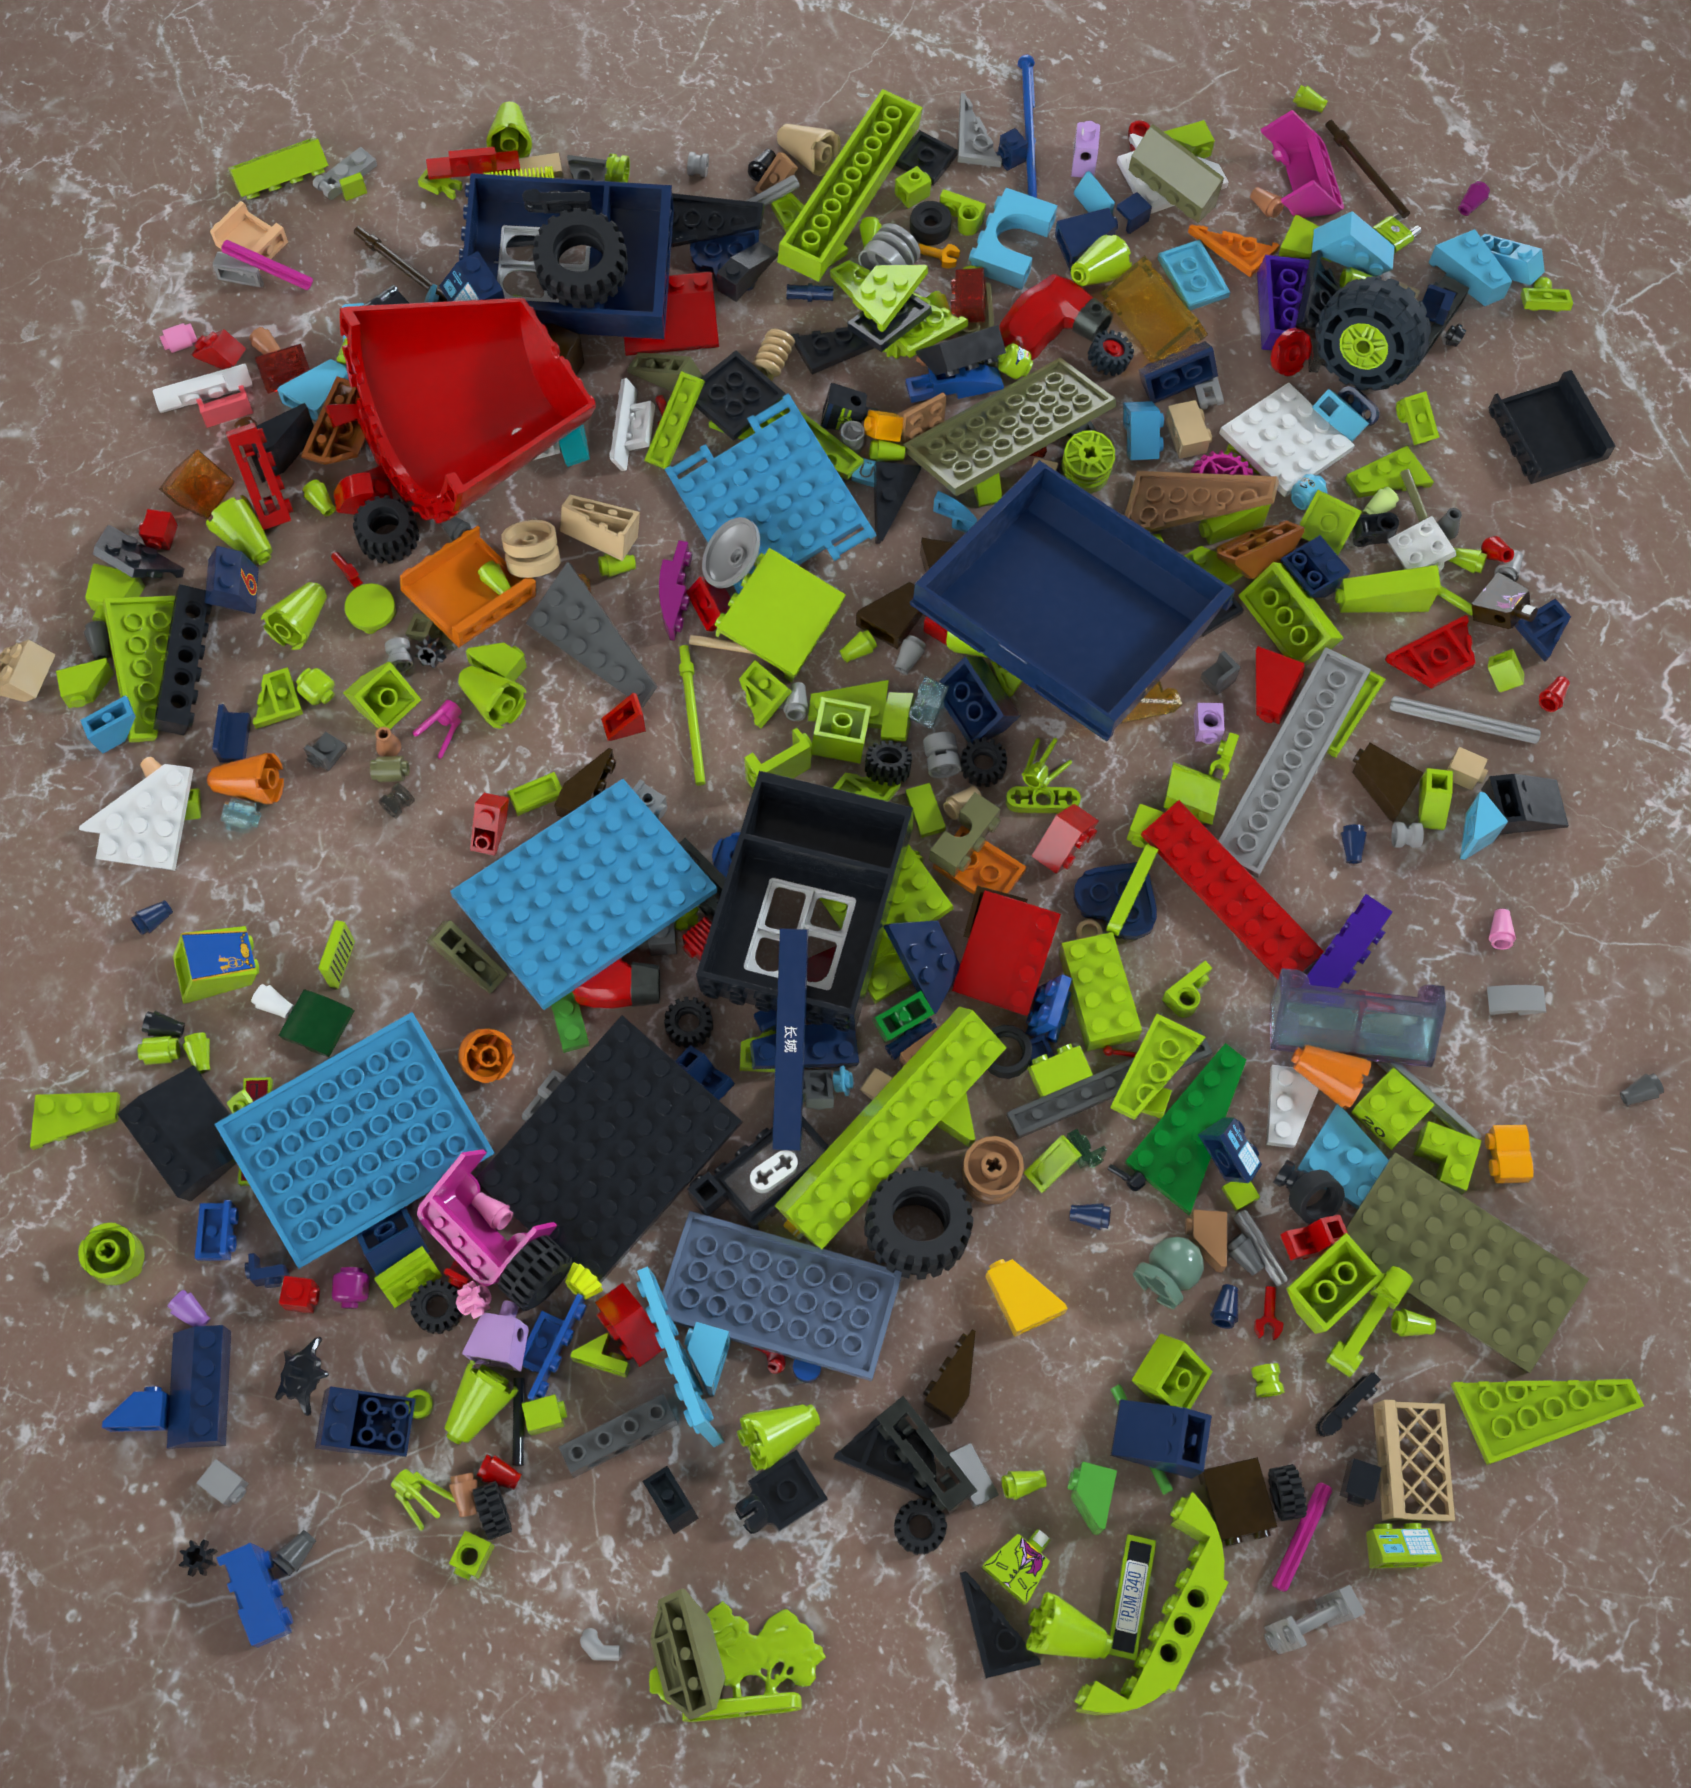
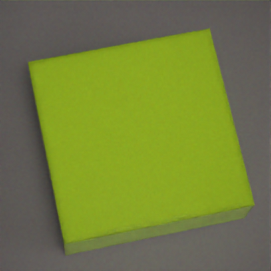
M360 172L339 180L346 201L367 194L364 179Z
M1251 1181L1248 1184L1229 1182L1221 1188L1235 1212L1260 1199V1195Z

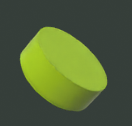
M417 1389L411 1391L406 1396L408 1398H415L413 1419H424L432 1412L434 1403L428 1392Z

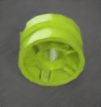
M610 153L609 156L611 157L607 158L605 167L607 168L605 181L628 183L630 173L629 156L622 155L617 157V154Z

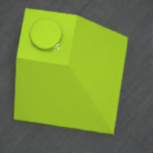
M387 662L362 675L343 692L358 712L378 729L380 727L391 729L422 700L391 662Z

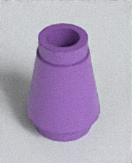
M185 1290L180 1291L167 1306L172 1310L170 1314L191 1327L206 1326L211 1319L191 1292L187 1293Z

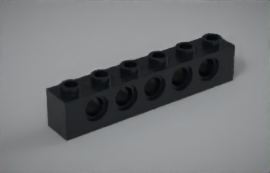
M179 584L176 591L153 725L154 730L184 736L187 727L192 728L195 713L190 712L191 704L196 705L198 690H195L194 686L195 682L200 681L202 668L198 667L199 659L203 660L205 645H201L202 637H207L209 623L205 622L206 615L210 616L212 609L211 604L205 603L206 590ZM186 613H192L197 618H191ZM183 635H188L193 640H186ZM184 657L189 660V663L182 662L179 658ZM175 680H182L186 685H179ZM177 702L182 708H176L171 703Z

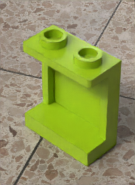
M798 728L793 729V746L762 764L753 752L744 757L745 776L752 789H754L759 771L794 779L811 769L812 742L806 733L802 734Z

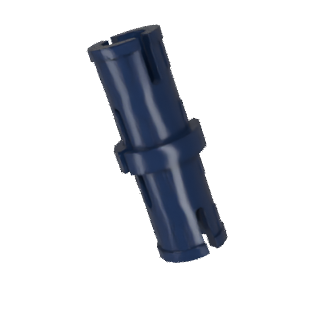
M808 283V285L787 284L786 299L807 300V302H812V300L833 301L834 286L813 285V283Z
M928 1018L912 1030L904 1031V1035L890 1044L885 1045L888 1055L892 1054L891 1059L896 1060L901 1052L937 1028L935 1023L932 1024L933 1020Z

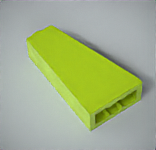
M1438 565L1345 578L1342 580L1340 587L1335 591V602L1339 603L1340 613L1429 612L1441 588Z

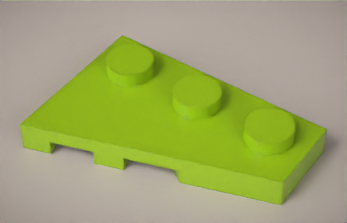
M889 680L811 694L808 721L816 722L821 697L871 706L867 727L882 729Z
M118 1092L35 1095L30 1148L35 1150L43 1147L44 1144L68 1139V1136L76 1133L88 1132L118 1122L119 1116L117 1113H119L120 1094Z

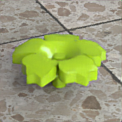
M696 906L674 921L676 923L675 929L683 931L688 929V925L694 927L698 923V915L696 914L699 908Z

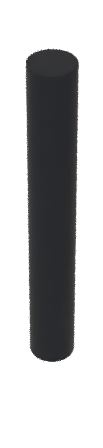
M513 1378V1387L516 1386L518 1392L513 1397L512 1466H524V1412L522 1403H525V1378Z

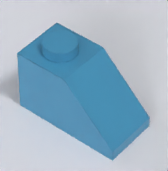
M125 695L80 721L87 739L103 754L126 741L136 716L128 697Z

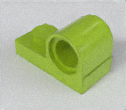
M943 189L939 202L949 209L952 216L958 217V231L965 236L976 234L985 219L986 204Z
M1426 391L1405 397L1396 403L1398 419L1402 423H1408L1414 446L1439 438Z
M1206 960L1166 990L1162 1001L1177 1016L1182 1018L1192 1016L1201 999L1198 990L1209 982V974L1212 967ZM1187 998L1191 1001L1192 1005L1186 1006L1181 1003L1180 999Z

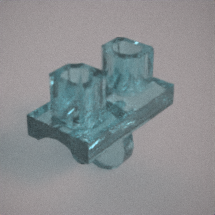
M925 676L919 686L915 704L911 707L910 719L927 728H933L940 709H944L945 703L943 701L949 686Z

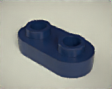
M1347 386L1338 392V395L1369 423L1367 426H1372L1378 421V407L1359 389ZM1351 394L1354 396V401L1352 403L1348 401V398ZM1367 410L1371 412V416L1368 419L1365 417Z

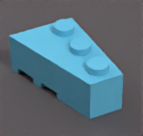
M1353 211L1314 229L1312 253L1320 250L1323 254L1322 257L1372 276H1379L1393 269L1394 245Z
M1475 229L1435 245L1429 260L1431 266H1438L1446 272V276L1469 287L1468 294L1484 306L1504 299L1512 283L1509 275Z

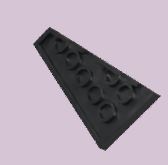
M672 193L674 215L671 248L762 228L764 203Z

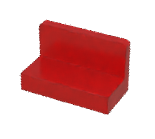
M700 576L686 591V594L690 596V601L706 631L713 632L717 628L715 623L722 612L726 614L730 609L728 603L731 597L726 588L714 587L703 576Z

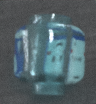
M234 797L230 802H225L220 821L224 822L227 830L248 834L251 832L252 827L258 828L261 813L257 812L255 802Z

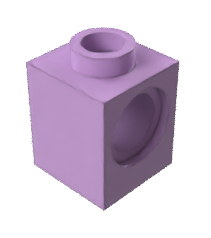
M1197 703L1194 712L1195 741H1202L1206 744L1221 741L1225 731L1223 703ZM1205 722H1209V723L1213 724L1214 727H1209V726L1205 725L1204 723H1205Z

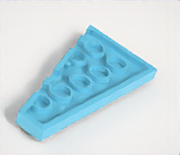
M1336 1104L1297 1169L1307 1172L1319 1169L1328 1171L1343 1186L1345 1193L1344 1201L1358 1209L1389 1160L1350 1115Z
M647 1266L637 1271L640 1281L636 1283L643 1298L647 1297L650 1306L646 1307V1311L650 1321L657 1324L659 1331L655 1333L656 1339L661 1349L665 1348L668 1357L664 1358L670 1374H674L678 1382L674 1384V1388L680 1401L683 1400L687 1407V1410H684L685 1418L690 1427L693 1426L696 1434L701 1433L713 1447L724 1443L721 1433H718L710 1424L714 1416L705 1399L701 1398L703 1390L686 1349H683L679 1340H675V1336H678L679 1332L670 1315L665 1313L668 1311V1306L655 1275Z

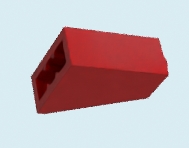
M1257 646L1256 715L1266 723L1274 722L1280 725L1304 676L1305 663Z

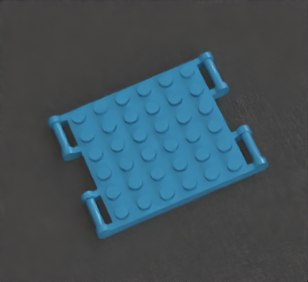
M789 393L784 395L781 401L755 417L754 415L748 417L747 420L755 433L714 458L707 445L704 444L693 455L673 467L670 465L664 469L707 542L710 541L714 533L724 523L734 518L743 517L752 521L759 530L760 549L758 556L760 553L765 555L767 550L771 548L795 564L800 565L827 549L835 562L841 558V554L868 538L871 540L877 536ZM789 408V413L763 429L760 427V424ZM706 458L707 463L678 479L677 475ZM863 527L862 531L834 547L833 544ZM754 565L752 569L749 571L750 574H752L756 569ZM743 579L733 585L738 594L743 589V586H741Z

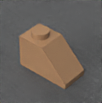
M1193 1210L1190 1218L1185 1220V1234L1189 1235V1240L1200 1249L1205 1261L1216 1272L1222 1273L1227 1267V1212Z

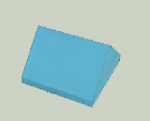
M1479 792L1466 812L1460 859L1465 860L1493 843L1508 822L1484 792Z

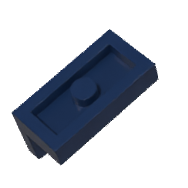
M218 704L212 750L220 763H230L246 758L251 716L249 713L228 712L224 704Z

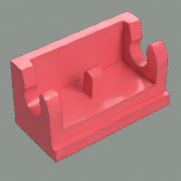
M243 385L238 386L240 393L203 404L201 398L196 399L207 428L253 414Z

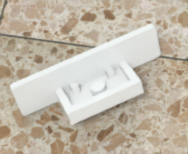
M241 364L154 389L153 394L159 412L164 413L197 404L196 399L199 398L202 401L218 398L240 391L238 387L240 385L247 389L251 388L253 384L246 364Z
M627 378L621 379L612 447L610 450V460L621 471L627 470L629 451L650 446L655 405L651 400L636 404L638 390Z

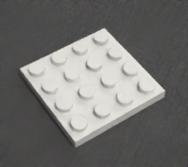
M1290 383L1285 384L1222 426L1219 432L1262 476H1277L1279 480L1277 490L1284 497L1291 493L1293 485L1305 474L1318 475L1350 453L1355 446L1346 436L1312 408L1313 405Z

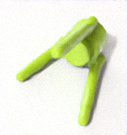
M1039 738L1035 739L1026 768L1022 773L1024 782L1031 788L1039 789L1041 786L1046 788L1050 781L1072 764V761L1068 760L1048 776V767L1045 765V762L1058 741L1057 738H1053L1040 761L1033 764L1040 743Z
M404 1469L394 1478L391 1487L396 1491L395 1497L403 1504L418 1529L423 1530L424 1525L407 1498L409 1500L415 1498L435 1518H439L440 1513L419 1493L422 1489L420 1484L453 1502L455 1501L450 1492L425 1479L418 1471L412 1474L408 1469Z

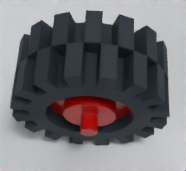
M1107 330L1098 333L1088 350V360L1092 361L1091 366H1097L1096 371L1098 372L1103 370L1104 375H1108L1109 372L1111 376H1115L1116 373L1117 375L1122 374L1134 356L1133 345L1131 342L1127 343L1128 338L1126 336L1122 338V333L1120 332L1115 335L1114 330H1110L1109 334Z

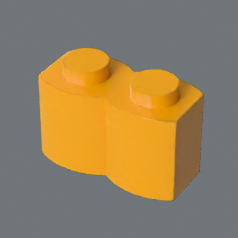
M1493 1125L1485 1135L1486 1149L1490 1150L1492 1159L1489 1160L1490 1175L1494 1176L1495 1183H1529L1534 1177L1527 1126Z

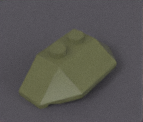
M680 1589L658 1600V1611L654 1619L650 1641L665 1699L676 1709L684 1713V1716L688 1719H694L717 1708L726 1677L710 1618L685 1589Z

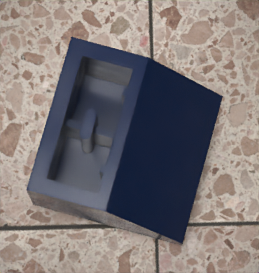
M1321 535L1280 560L1310 597L1325 598L1334 593L1340 587L1342 580L1348 578L1351 572Z

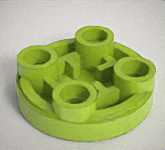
M369 583L356 587L349 593L344 605L349 622L367 634H373L385 627L397 614L396 604L391 592L379 584Z

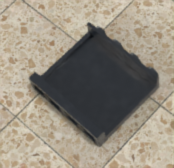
M1572 370L1563 372L1557 382L1501 399L1497 393L1488 407L1490 416L1495 419L1502 437L1507 440L1512 455L1517 458L1521 465L1523 475L1528 478L1531 484L1607 460L1616 447Z

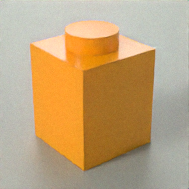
M869 410L868 416L864 421L865 434L874 439L900 442L903 417L894 413Z

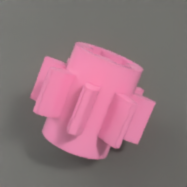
M471 1281L457 1291L459 1296L456 1298V1305L458 1310L465 1316L471 1313L473 1319L490 1309L491 1293L486 1286H476V1283Z

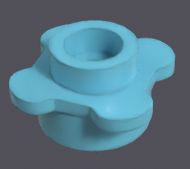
M840 1066V1071H834L833 1073L834 1090L836 1093L844 1092L845 1096H849L850 1089L853 1088L854 1084L853 1075L848 1070H845V1066Z

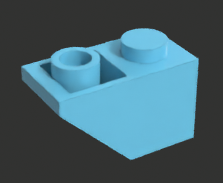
M1330 389L1312 406L1329 424L1352 442L1369 424L1336 392Z

